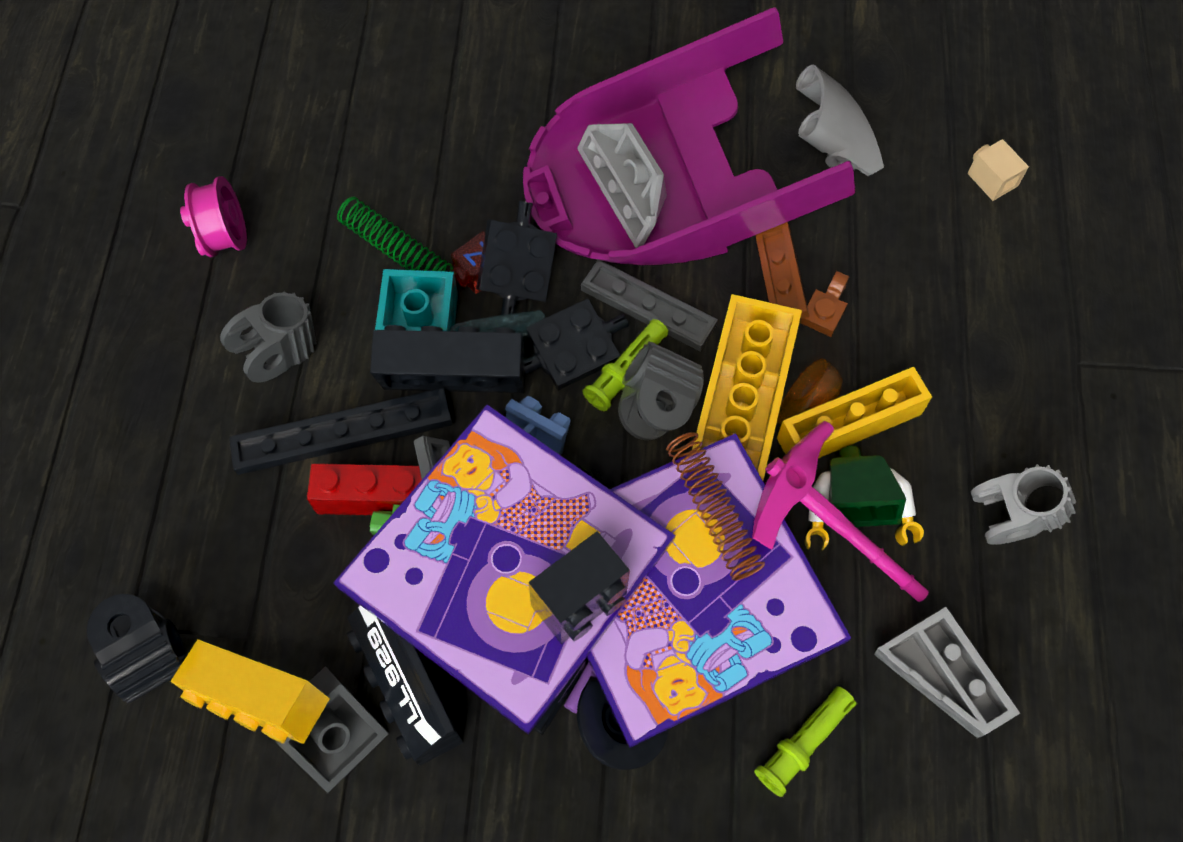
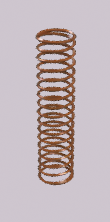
M689 432L672 440L667 445L666 450L669 456L673 457L672 462L677 465L676 470L681 473L680 478L685 480L684 486L689 488L688 494L694 496L692 502L698 504L696 509L702 512L700 517L706 520L705 527L710 528L709 535L714 536L713 543L719 545L717 551L723 553L721 559L728 561L726 568L732 570L730 577L734 581L747 578L761 570L765 566V562L753 563L761 558V555L757 554L742 561L737 566H728L733 560L754 552L757 546L748 547L732 558H724L728 552L735 551L749 544L752 538L743 539L727 550H720L723 544L733 542L745 536L748 530L738 531L722 542H716L719 536L737 530L744 522H735L721 530L718 534H712L714 528L733 522L739 517L740 513L726 516L713 526L707 525L710 520L720 518L733 511L735 505L726 506L712 514L709 518L703 517L706 512L716 510L729 503L731 497L721 498L709 505L705 510L699 509L701 504L712 502L725 495L727 489L717 490L700 502L695 501L697 496H702L718 489L723 484V481L711 483L717 479L719 473L709 474L715 466H705L710 462L711 458H701L707 451L705 449L698 450L703 444L700 441L695 442L698 438V433ZM695 436V438L688 444L680 448L673 449L676 445H678L685 439ZM699 444V446H697L693 450L686 452L684 454H680L687 448ZM699 452H703V453H702L701 455H699L698 457H696V458H694V459H692V460H689V461L684 462V461H685L686 459H688L689 457H691V456H693V455H695V454H697V453H699ZM686 456L679 463L675 462L676 457ZM703 460H707V461L704 462L703 464H701V465H699V466H697V467H695V468L689 469V468L692 467L693 465H695V464H697V463H699V462H701V461H703ZM691 463L684 470H679L680 465ZM707 468H711V469L708 470L707 472H705V473H703V474H701V475H698V476H696V477H693V476L696 475L697 473H699V472H701V471H703V470H705V469H707ZM695 471L688 478H683L684 473ZM716 475V476L713 477L712 479H710V480H708V481H706V482H704V483H702V484H699L701 481H703V480H705V479H707V478H709V477H711V476ZM701 478L692 486H687L688 481ZM715 484H719V485H717L716 487H714V488H712V489H710V490H708V491L703 492V491L706 490L707 488H709V487H711V486H713V485H715ZM707 485L703 487L701 490H699L696 494L691 493V490L693 488H698ZM720 492H723V493H721L720 495H718V496H716V497H714V498H712V499L707 500L708 498L712 497L713 495H715V494H717V493H720ZM724 500H727V501H725L724 503H722V504H720V505H718V506L713 507L714 505H716V504H718V503H720V502H722V501H724ZM726 509H729L728 511H726V512H724V513H722V514H719V513H721L722 511H724V510H726ZM762 564L754 570L740 574L751 567ZM738 568H742L733 575V572H735Z

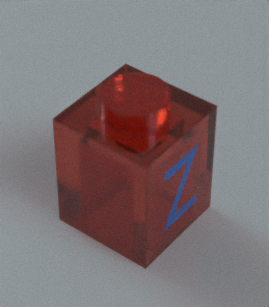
M484 231L451 254L454 267L452 272H454L455 279L463 287L468 285L475 294L481 291L476 290L485 239Z

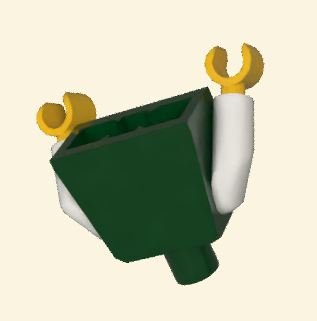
M847 446L839 452V458L830 460L829 470L821 473L813 486L814 489L841 511L855 527L901 524L902 519V526L895 533V538L900 545L903 546L908 542L906 529L912 532L914 543L919 542L923 538L924 530L922 526L913 520V516L916 515V509L909 481L894 469H891L885 458L880 455L862 456L858 447ZM809 510L808 521H812V529L805 536V546L809 549L811 544L810 536L817 534L823 539L822 550H824L829 542V535L823 529L824 522Z

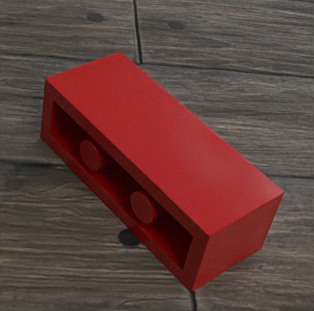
M311 464L307 500L317 514L372 515L374 511H392L393 505H401L421 482L419 466Z

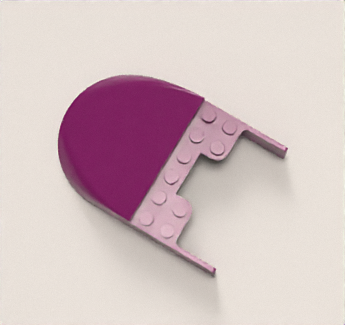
M770 8L590 86L561 104L555 110L556 115L545 127L541 126L534 136L529 147L531 153L527 167H524L523 170L525 199L527 203H533L531 215L540 229L557 233L556 244L565 250L591 259L632 265L683 263L727 253V246L854 195V171L850 161H846L777 190L770 174L761 169L750 170L734 177L713 127L732 119L738 111L737 98L725 74L726 69L783 44L777 8ZM632 123L664 174L667 196L657 222L642 246L635 248L577 149L588 125Z

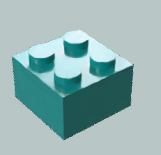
M383 269L375 330H384V327L388 325H398L405 327L408 331H421L423 326H436L442 328L443 331H454L458 289L454 272Z

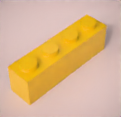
M911 367L783 420L777 440L784 453L787 454L793 446L821 422H829L833 426L834 432L824 442L818 457L821 458L922 415L932 396L916 369Z
M198 639L170 681L183 690L180 697L191 705L201 709L206 703L208 704L206 708L226 720L233 714L235 715L233 720L252 731H256L258 726L263 727L262 733L283 744L287 738L304 744L330 700L329 697L305 679Z

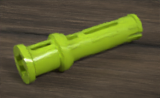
M652 319L614 363L605 364L599 378L592 385H587L583 389V395L590 404L601 411H607L611 407L610 401L625 387L622 383L623 377L639 350L643 348L644 344L647 345L649 341L658 345L667 337L669 331L661 321Z
M836 686L833 692L807 719L790 740H781L777 744L778 751L764 766L758 765L754 772L770 791L779 797H783L786 793L785 787L799 771H806L810 763L809 757L814 753L815 749L829 736L845 715L856 706L857 703L854 701L853 696L842 687Z

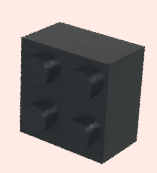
M597 531L528 582L531 607L560 644L569 638L576 641L593 627L591 621L604 612L608 616L625 603L626 599L624 596L628 589L630 570Z

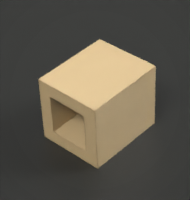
M1002 139L991 146L986 144L978 149L973 155L974 161L967 174L994 201L1018 187L1029 166Z

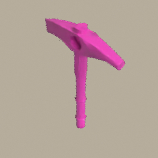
M821 422L793 446L782 459L777 457L767 465L765 470L770 477L766 482L758 504L753 526V539L772 550L778 530L785 516L800 501L830 528L870 560V563H874L895 581L901 590H905L917 602H921L927 597L929 591L914 579V575L906 572L884 552L883 548H879L841 511L812 487L815 481L821 448L834 432V428L829 422Z

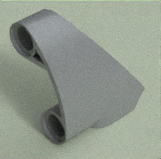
M810 65L805 68L798 77L796 89L820 105V109L810 113L804 119L799 128V137L822 153H827L825 162L830 168L850 161L853 170L858 169L866 176L872 175L884 168L880 149L872 128L850 93L817 66Z

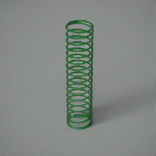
M349 197L341 204L337 213L338 222L353 230L355 234L364 238L366 242H370L372 246H376L377 250L388 255L389 258L399 263L401 267H405L406 270L417 269L419 271L428 255L432 253L433 258L428 262L423 271H427L437 257L439 262L432 271H445L447 265L451 267L450 272L453 271L451 263H447L445 259L441 260L439 255L435 256L434 251L429 252L428 247L423 248V243H417L415 238L411 239V235H406L404 230L400 231L399 227L394 226L393 222H388L387 218H382L381 214H376V210H371L370 206H365L362 201L359 202L357 197ZM355 199L357 203L351 207L346 220L343 221L342 215L345 207ZM361 203V204L363 205V207H361V208L357 211V209H358V207H359V204ZM356 206L355 211H354L353 214L349 217L351 211H352V210L354 209V207ZM368 208L369 211L362 216L364 209ZM370 212H374V215L368 220ZM354 216L353 221L348 224V221ZM362 216L358 226L354 228V223ZM376 216H380V219L372 227L370 234L365 236V232L373 225ZM368 220L364 230L359 232L360 227ZM382 220H385L386 224L380 228L376 238L371 240V236L378 230ZM388 224H391L392 228L384 235L382 242L377 244V240L383 235ZM397 228L398 231L393 235L388 246L383 248L384 242L391 236L393 229ZM402 232L404 234L403 237L397 242L394 250L389 252L390 246L394 244L399 233ZM408 236L409 241L403 246L400 254L395 256L396 250L400 248L405 237ZM411 241H415V245L410 249L406 258L401 260L402 254L408 249ZM421 245V249L414 256L412 262L407 265L408 258L414 253L416 247ZM427 249V254L421 259L419 265L413 269L414 262L420 257L422 251ZM442 262H445V264L438 269L439 265Z

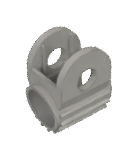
M1036 464L1035 467L1025 468V471L1022 473L1006 474L981 483L971 490L973 501L984 503V505L1005 500L1011 520L989 526L990 530L985 533L987 543L992 545L1030 538L1043 530L1052 532L1056 528L1062 529V525L1066 522H1071V514L1076 513L1073 504H1076V499L1068 478H1063L1060 470L1054 471L1050 465L1039 467ZM1054 486L1064 492L1060 504L1050 511L1035 512L1026 508L1029 495L1039 487Z

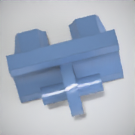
M526 396L519 403L511 399L505 408L507 411L506 418L561 455L571 422L570 418L559 412L554 413L550 419L540 415L542 406L539 401L530 396Z

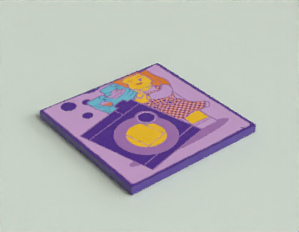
M486 405L333 583L347 596L529 735L672 544L675 535L489 405ZM598 531L630 570L628 589L624 596L626 601L614 613L606 616L603 612L592 620L593 627L580 639L573 641L569 638L560 644L531 607L528 582Z
M736 433L702 448L707 452L701 458H711L710 462L705 466H715L709 474L719 473L717 479L711 483L723 481V484L718 489L695 498L696 502H700L717 490L727 489V492L722 497L712 502L701 504L699 509L705 510L715 501L724 497H731L729 503L716 510L706 512L703 515L704 518H709L712 514L726 506L735 505L733 511L720 518L710 520L707 523L708 526H713L726 516L740 513L739 517L733 522L712 530V534H718L721 530L735 522H744L737 530L719 536L716 542H722L738 531L748 530L745 536L733 542L723 544L720 550H727L743 539L752 538L758 504L765 487ZM699 452V453H697V454H695V455L689 457V458L686 459L684 462L689 461V460H692V459L698 457V456L701 455L703 452ZM686 456L675 460V462L679 463ZM703 460V461H701V462H699V463L693 465V466L690 467L689 469L695 468V467H697V466L703 464V463L706 462L707 460ZM673 462L610 489L675 535L672 544L587 656L629 748L814 659L851 639L785 520H783L778 530L772 550L752 538V541L746 546L728 552L724 556L725 559L732 558L748 547L757 546L754 552L733 560L728 566H737L742 561L757 554H760L761 558L753 563L765 562V566L753 575L737 581L732 580V577H730L732 570L726 568L728 561L721 559L723 553L717 551L719 545L713 543L714 536L709 535L710 528L705 527L706 520L701 519L702 512L697 511L698 504L692 502L694 496L688 494L689 488L684 486L685 480L680 478L681 473L677 472V465L673 464ZM691 463L680 465L679 470H684ZM707 468V469H705V470H703V471L697 473V474L694 475L693 477H696V476H698V475H701V474L707 472L708 470H710L711 468ZM695 471L684 473L683 478H688ZM716 475L711 476V477H709V478H707V479L701 481L699 484H702V483H704V482H706V481L712 479V478L715 477ZM701 478L688 481L687 486H692ZM715 484V485H713V486L707 488V489L704 490L703 492L708 491V490H710V489L716 487V486L719 485V484ZM707 485L698 488H693L691 490V493L696 494L699 490H701L703 487ZM723 492L717 493V494L713 495L712 497L708 498L707 500L712 499V498H714V497L720 495V494L723 493ZM724 500V501H722V502H720V503L714 505L713 507L718 506V505L724 503V502L727 501V500ZM726 509V510L722 511V512L719 513V514H722V513L728 511L729 509ZM762 564L751 567L740 574L754 570ZM738 568L735 572H733V575L742 568Z

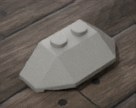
M632 123L588 125L577 149L635 248L642 246L652 232L667 196L664 174Z

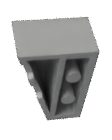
M944 607L877 648L874 654L976 738L988 734L1020 714L947 607Z

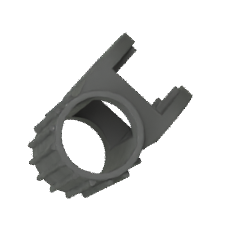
M285 291L283 293H273L266 297L261 304L253 305L235 315L225 325L220 335L222 345L229 352L238 354L255 348L250 354L246 355L247 359L243 370L249 380L257 383L271 380L286 372L291 366L301 364L306 359H309L311 352H315L314 345L317 344L309 304H305L304 297L299 298L295 293L289 294ZM250 326L253 327L249 333L240 335L243 330Z
M649 341L647 345L644 344L643 348L639 350L630 363L622 381L625 387L620 398L618 412L620 421L626 431L641 440H654L664 435L667 431L683 426L689 420L702 393L704 382L702 366Z

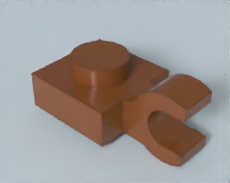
M836 271L826 294L816 289L807 305L809 317L802 318L800 323L832 337L848 304L839 299L846 287L849 276Z

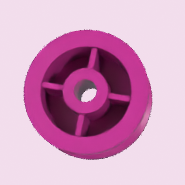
M219 176L214 179L213 184L200 187L195 183L187 184L184 193L185 206L180 208V213L184 224L187 227H191L199 254L215 257L218 255L219 250L231 247L237 251L244 250L247 243L245 221L238 198L228 180L223 176Z

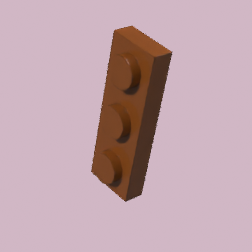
M788 222L756 234L769 303L802 310L800 319L809 317Z

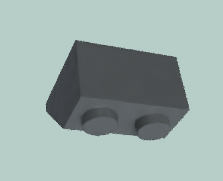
M325 666L309 682L329 697L330 700L305 743L302 744L290 738H287L284 744L276 740L275 742L329 793L388 733Z

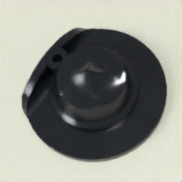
M595 676L589 677L581 692L577 706L579 732L589 752L604 765L618 770L637 769L650 763L662 750L667 739L668 730L629 748Z

